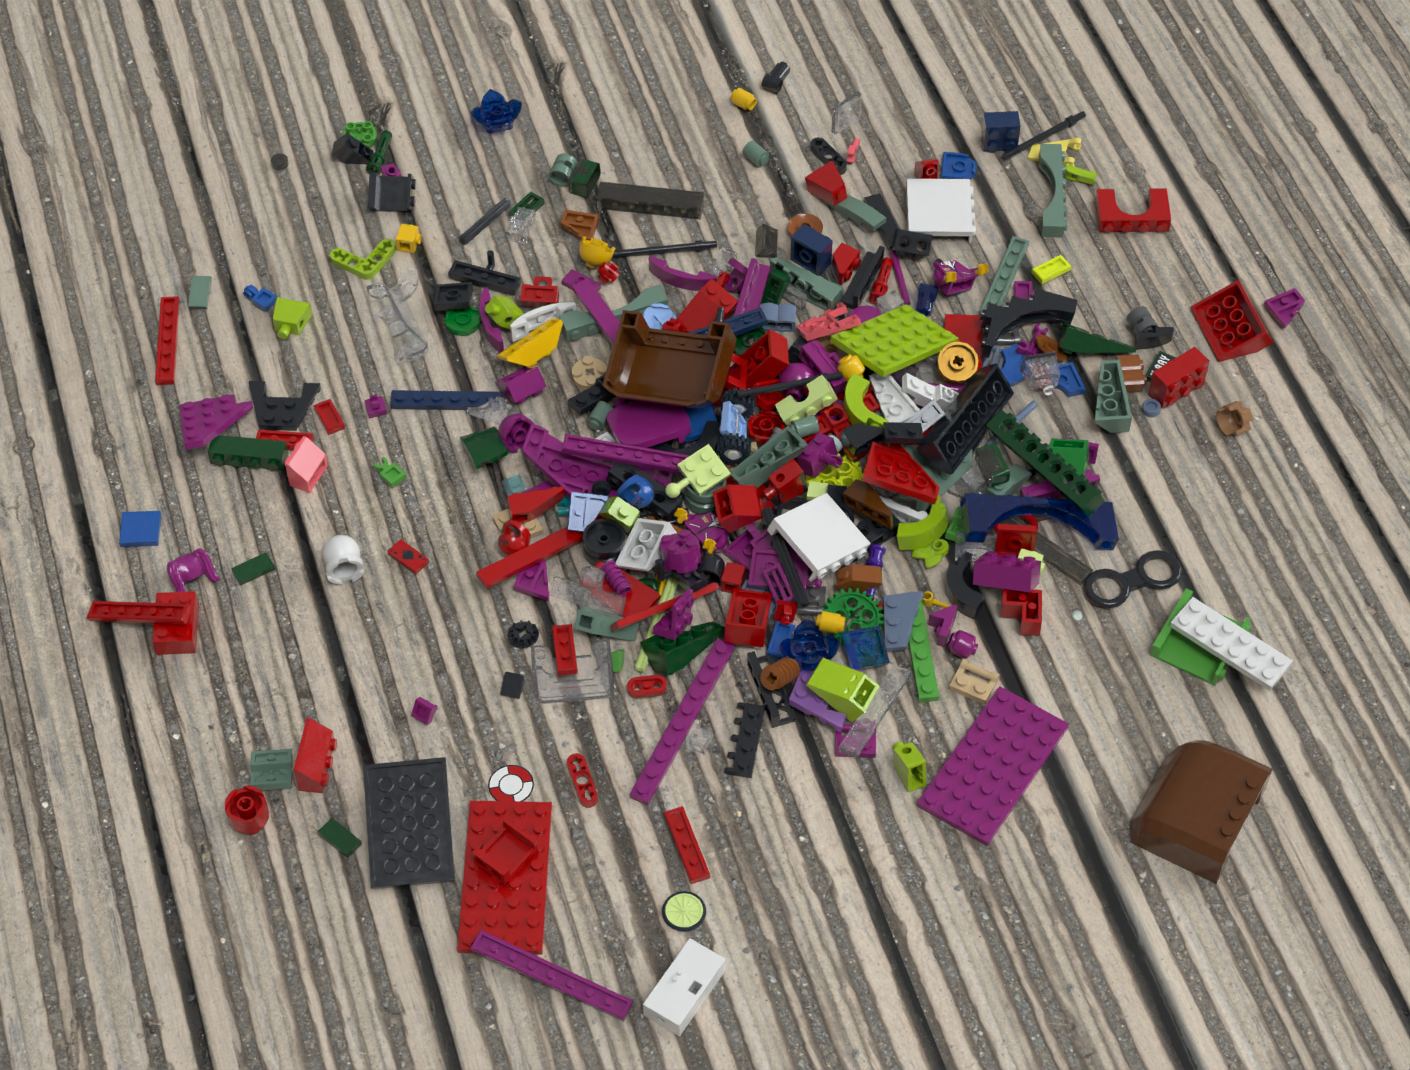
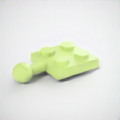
M708 444L677 464L678 469L685 478L678 483L668 484L665 488V493L670 498H676L679 496L681 489L690 484L696 493L701 496L730 477L731 473Z

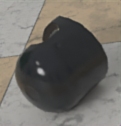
M714 553L704 554L701 556V564L698 563L699 568L695 571L697 573L703 571L710 575L707 585L717 582L719 586L725 569L724 560Z

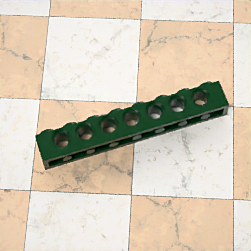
M1001 410L986 425L990 432L1089 517L1104 502L1101 496L1102 491L1096 485L1091 486L1089 484L1090 481L1083 474L1079 476L1077 474L1078 471L1070 463L1066 465L1064 458L1060 454H1053V449L1047 443H1040L1041 439L1035 433L1030 434L1028 432L1029 429L1022 422L1018 424L1013 414L1010 412L1006 414Z

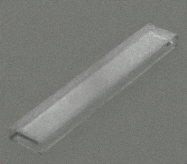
M892 665L879 685L880 687L865 713L857 718L840 744L839 752L854 757L859 756L910 678L911 670Z

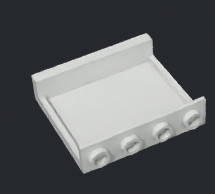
M907 179V230L933 236H968L969 244H971L972 236L976 235V226H972V223H975V212H972L974 210V199H971L973 197V186H970V179Z
M828 493L774 518L767 529L771 536L779 532L813 571L809 578L810 582L817 578L822 579L828 572L831 571L833 573L842 565H849L856 558L861 559L867 554L866 550L871 544Z

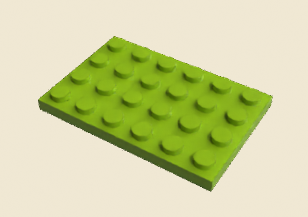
M905 304L865 321L862 325L832 335L830 342L847 354L858 356L865 366L880 376L885 377L941 352L944 346L952 342H958L959 338L939 326L936 322L925 317V315L917 312L911 306Z

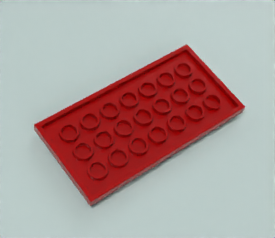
M470 800L458 953H476L471 951V946L479 931L482 930L527 952L543 955L552 802ZM506 818L510 822H516L521 827V830L525 833H531L536 838L538 851L506 885H503L473 862L472 852L477 846L482 849L501 830L503 820Z

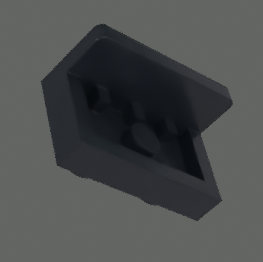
M883 422L881 436L885 443L923 444L924 437L921 423Z

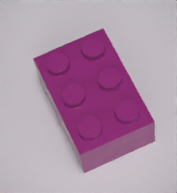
M988 551L974 562L973 585L1031 592L1040 581L1041 561L1035 560L1036 558L1024 557L1023 559L1016 558L1014 554L1001 556L997 555V552Z

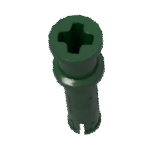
M382 131L377 148L371 154L370 163L366 166L368 173H377L378 175L381 173V165L385 162L384 155L392 138L390 131Z

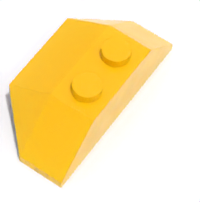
M550 318L527 336L519 339L498 354V359L527 367L536 365L538 360L549 356L551 351L557 348L563 324L562 320Z

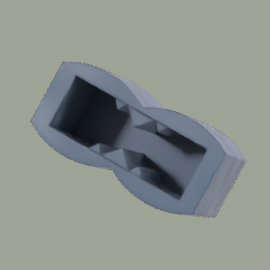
M760 304L768 320V325L762 326L765 331L769 329L781 332L795 331V305Z

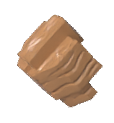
M1234 401L1222 406L1221 409H1217L1216 420L1218 427L1225 436L1229 434L1239 435L1251 430L1249 421L1253 420L1252 413L1249 408H1243L1242 401Z

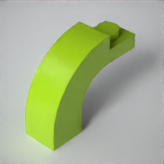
M853 373L847 383L843 400L844 411L848 415L850 423L852 425L860 423L883 428V422H889V420L871 412L863 403V398L868 392L870 381Z
M938 495L935 505L932 504L931 511L926 518L914 523H899L897 532L899 550H914L928 546L944 534L949 522L945 503L941 502L940 495Z

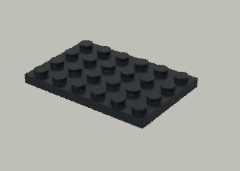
M446 757L363 765L371 889L455 881Z

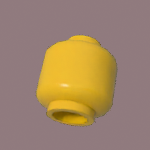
M848 354L838 361L837 369L847 382L853 373L863 378L862 373L865 371V366L858 356Z

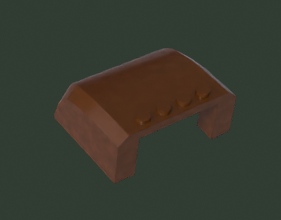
M623 310L602 386L621 399L694 409L707 408L718 401L721 396L737 339L729 323L711 321L707 335L649 328L641 312Z
M1195 740L1178 746L1163 760L1130 820L1131 843L1217 884L1225 869L1230 850L1254 804L1258 805L1273 769L1236 751L1209 741Z

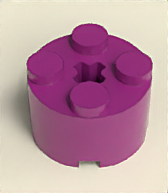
M682 530L679 533L662 536L660 547L665 570L671 572L672 569L677 570V573H688L698 568L697 564H701L699 539L691 534V531Z

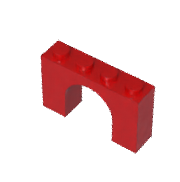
M1149 188L1147 198L1148 211L1139 215L1127 214L1118 208L1114 189H1097L1095 206L1098 231L1107 233L1169 232L1171 213L1167 188Z

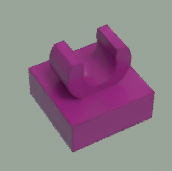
M377 394L369 396L370 399L364 400L369 419L387 414L382 396L377 397Z
M419 697L415 700L411 716L428 725L432 722L437 705Z

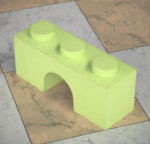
M823 375L807 384L809 395L806 400L797 402L789 395L775 404L783 422L787 426L791 425L793 420L815 415L838 399L830 383Z

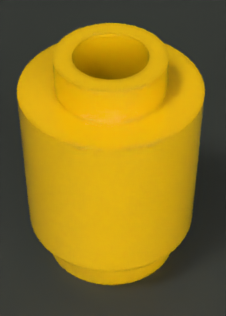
M742 88L735 89L731 94L732 103L745 110L751 111L757 103V98Z
M822 611V615L818 614L816 626H819L820 631L836 634L838 632L843 633L846 617H842L841 614Z

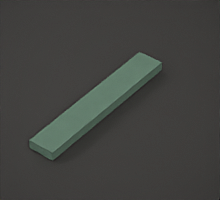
M1012 236L979 311V315L982 309L986 310L988 303L1003 306L1029 246L1028 240Z

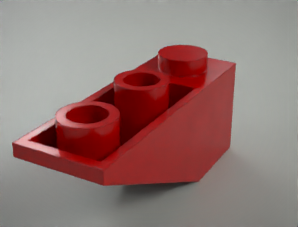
M564 486L507 495L510 519L519 523L534 520L564 499Z

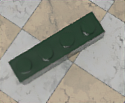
M222 435L215 437L210 442L208 449L210 464L270 470H284L285 460L289 453L286 441Z

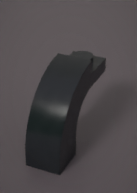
M965 551L962 558L959 557L956 564L950 562L947 569L945 590L949 602L952 605L958 606L957 611L975 620L983 606L984 594L969 588L963 580L971 566L973 555Z

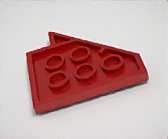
M872 442L861 481L935 505L940 487L903 446L898 443H891V446L888 447Z

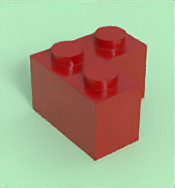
M1033 589L1031 592L1002 590L1001 617L1020 618L1021 635L1040 636L1042 626V590Z

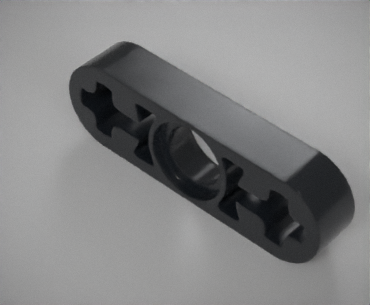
M817 137L812 139L811 152L824 165L833 161L835 166L837 165L836 168L839 174H845L847 171L846 160L823 138ZM827 154H830V155H832L833 157H832V158H826V157H824V156L827 155Z

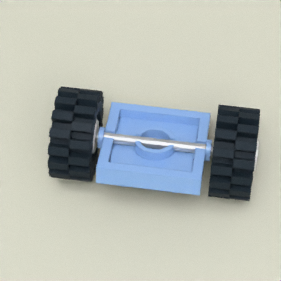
M733 388V391L728 389L722 395V420L720 426L722 436L717 441L716 454L720 460L725 462L726 465L731 463L732 466H735V464L739 465L750 456L751 441L746 438L748 426L746 418H751L755 409V396L737 399L736 391H740L737 388Z

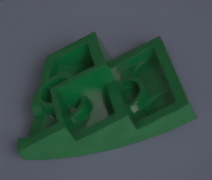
M495 426L460 437L461 444L465 447L466 453L470 457L475 469L481 468L482 463H492L508 455L506 446L499 438L498 430Z

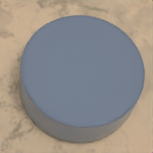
M1147 399L1143 402L1142 413L1145 416L1156 417L1160 414L1161 404L1157 400Z

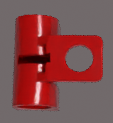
M536 276L534 278V285L522 284L521 306L542 307L559 303L558 286H552L551 277ZM545 281L548 286H538V283Z

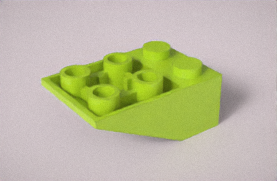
M825 658L821 659L806 686L838 712L847 714L846 718L851 722H854L865 713L880 687L866 674Z

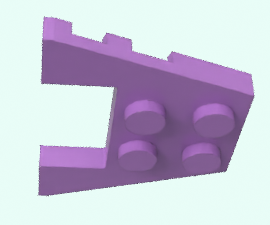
M800 671V675L789 698V705L809 716L811 714L816 716L823 724H830L834 726V730L842 732L847 714L828 710L830 704L806 686L814 671Z

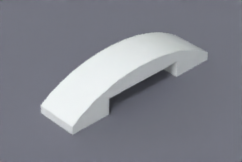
M574 302L550 304L525 313L510 325L511 340L514 342L524 338L529 334L530 330L536 329L550 318L559 319V315L575 311L576 304Z

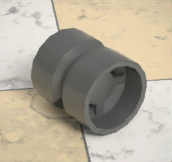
M1144 306L1133 309L1126 318L1136 336L1138 332L1154 333L1155 327H1159L1148 309Z

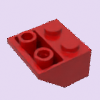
M729 484L712 492L718 522L729 533L763 518L755 485Z

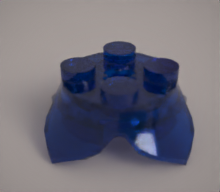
M489 89L481 100V107L473 108L471 115L490 134L511 130L514 120L521 112L522 102L516 99L507 102L502 94Z
M805 619L794 630L793 638L783 640L779 648L784 657L792 658L798 663L800 671H815L822 658L831 660L837 654L840 641L831 635L823 636L819 627L814 622Z

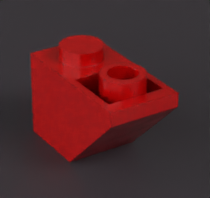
M927 159L916 161L914 168L916 179H937L939 160Z
M842 242L833 253L832 267L839 285H843L846 280H849L853 270L857 269L861 263L860 250Z

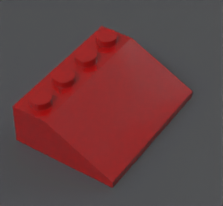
M1239 279L1191 306L1219 362L1259 352L1274 343Z

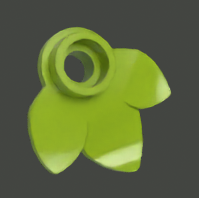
M938 539L928 546L914 549L911 556L915 559H925L926 569H929L941 562L942 557L948 553L949 545L946 540Z

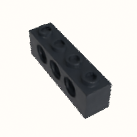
M616 463L608 471L607 482L615 489H619L624 482L636 474L647 479L653 487L654 497L652 502L642 509L652 513L658 520L662 519L669 522L674 517L677 509L681 508L682 498L679 496L676 498L668 497L665 493V486L636 466Z
M893 513L892 529L869 518L858 523L856 527L871 543L869 546L873 544L882 545L897 535L898 525L901 521ZM858 558L854 559L850 564H852V563H854L855 561H857Z

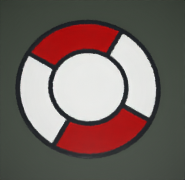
M518 765L500 767L491 775L488 782L489 792L496 801H524L531 795L534 788V780L531 773Z

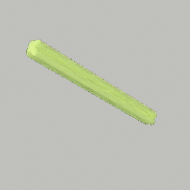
M671 577L666 582L658 604L671 600L674 596L678 583ZM668 611L653 617L645 639L655 635L653 634V626ZM641 648L635 664V670L644 672L649 659L643 648Z

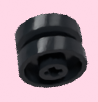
M598 519L586 526L583 531V550L586 560L592 566H595L598 561L605 563L614 560L616 563L625 545V532L619 523L611 519Z

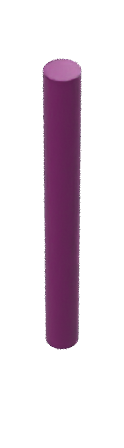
M890 249L889 252L894 262L893 267L903 304L910 306L911 302L896 251Z

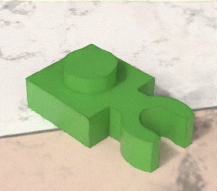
M385 457L381 458L383 465L374 463L375 470L380 472V478L391 488L407 478L406 473L395 463L389 465Z

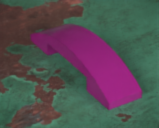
M652 256L649 257V271L658 279L672 286L699 291L711 278L716 281V275L699 271L696 276L667 267V261Z
M488 287L483 289L480 297L482 329L489 343L501 353L504 351V345L500 329H492L488 313L485 311V306L491 300Z

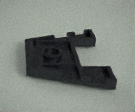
M249 381L259 430L297 431L307 414L308 407L313 404L314 397L321 390L320 383H304L301 398L265 397L266 382Z

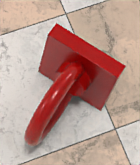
M1009 509L995 516L992 526L996 533L995 552L998 553L997 555L1014 554L1018 558L1021 548L1034 551L1036 534L1039 527L1037 520L1030 513L1018 509ZM1008 517H1019L1028 521L1030 526L1000 523Z

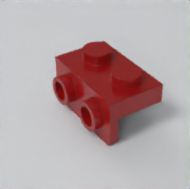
M779 379L757 382L752 388L778 384ZM779 391L755 395V403L759 409L764 411L776 409L775 404L786 397Z

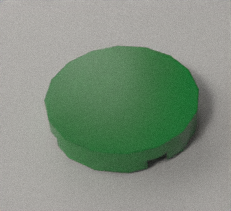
M472 306L462 310L450 309L445 316L446 328L450 333L457 336L471 335L481 325L480 314Z

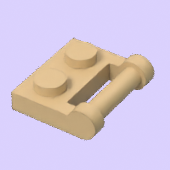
M963 658L949 685V690L985 705L999 680L1000 674L969 663V660ZM967 670L981 677H984L990 681L989 683H986L982 680L965 674V671Z

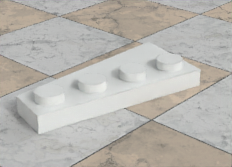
M877 373L869 375V381L882 414L889 422L905 423L920 411L890 374L885 377Z

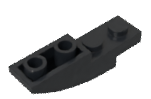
M605 374L596 379L595 385L568 399L567 405L581 415L588 410L592 412L599 401L608 403L615 395L602 386Z

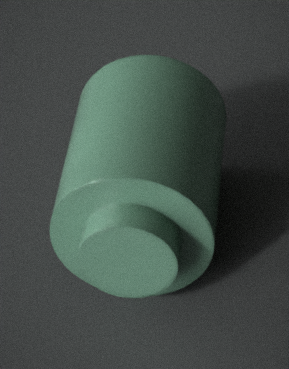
M755 141L748 142L743 148V155L756 166L760 167L767 164L769 153Z
M603 401L597 403L587 418L590 428L593 430H602L607 423L606 416L613 409L611 405Z
M814 415L793 420L791 425H789L801 438L819 433V425Z

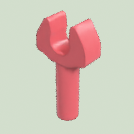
M855 138L852 145H849L846 162L854 163L856 151L860 144L858 138Z

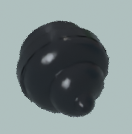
M605 480L595 481L591 488L594 495L608 496L611 491L610 484Z

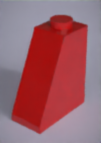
M833 161L828 162L805 177L807 191L829 204L835 206L847 198L845 183Z

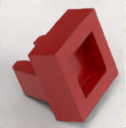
M778 600L774 612V620H778L780 624L785 625L793 623L797 611V603Z

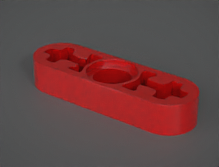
M574 753L568 757L567 767L579 802L585 808L594 807L598 802V796L586 760L583 755ZM574 761H577L579 764V771H577L576 765L573 764ZM579 777H586L588 781L585 784H579L577 779ZM586 790H588V794L591 797V800L585 798Z

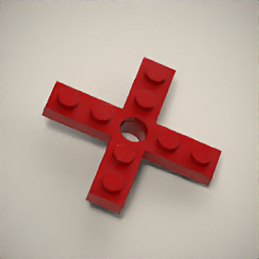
M803 386V391L808 397L809 389L807 386ZM868 393L864 396L863 403L866 408L873 413L879 411L880 406L872 394ZM835 401L830 406L818 412L820 416L816 418L819 425V433L824 435L832 433L839 440H841L842 431L847 426H851L849 417L844 411V406L836 404ZM830 416H838L841 420H832ZM818 433L802 437V439L808 444ZM842 444V449L850 461L867 454L868 450L853 458Z

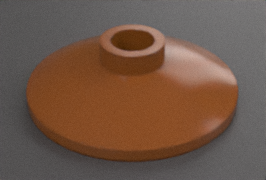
M798 214L792 217L788 223V231L791 236L803 224L814 228L821 234L823 232L822 221L812 214Z
M1039 334L1036 337V342L1044 352L1043 354L1055 352L1056 356H1050V358L1057 361H1064L1067 358V354L1061 351L1062 348L1058 346V342L1043 334Z

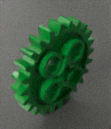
M849 587L847 593L841 589L840 595L834 592L833 598L829 596L827 602L824 603L822 611L841 614L842 617H846L845 625L848 623L849 618L852 620L846 629L843 630V633L827 632L826 636L833 635L832 642L838 639L839 646L844 643L841 634L852 632L850 629L861 631L877 628L878 633L881 634V627L884 626L885 622L882 621L884 614H880L883 608L877 607L879 601L873 602V595L867 597L866 591L860 594L859 588L852 592L851 587ZM847 604H853L855 607L851 608ZM860 607H863V609L859 611V613L857 614V617L853 618L854 615L857 613L858 609ZM862 616H868L870 620H866Z

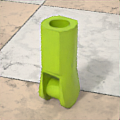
M1068 165L1066 166L1064 177L1067 180L1094 185L1097 172Z

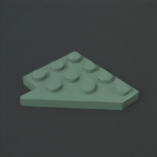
M901 444L940 487L938 493L940 496L972 468V449L954 473L949 475L926 464L917 450L918 445ZM897 492V500L915 502V511L917 512L925 511L932 505L931 503H926Z

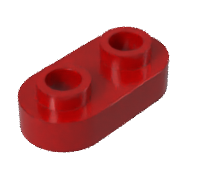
M661 675L633 677L627 683V692L633 698L660 696L667 690V681Z

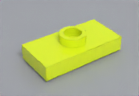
M1059 255L1033 268L1031 273L1041 284H1044L1070 271L1071 265L1062 255Z

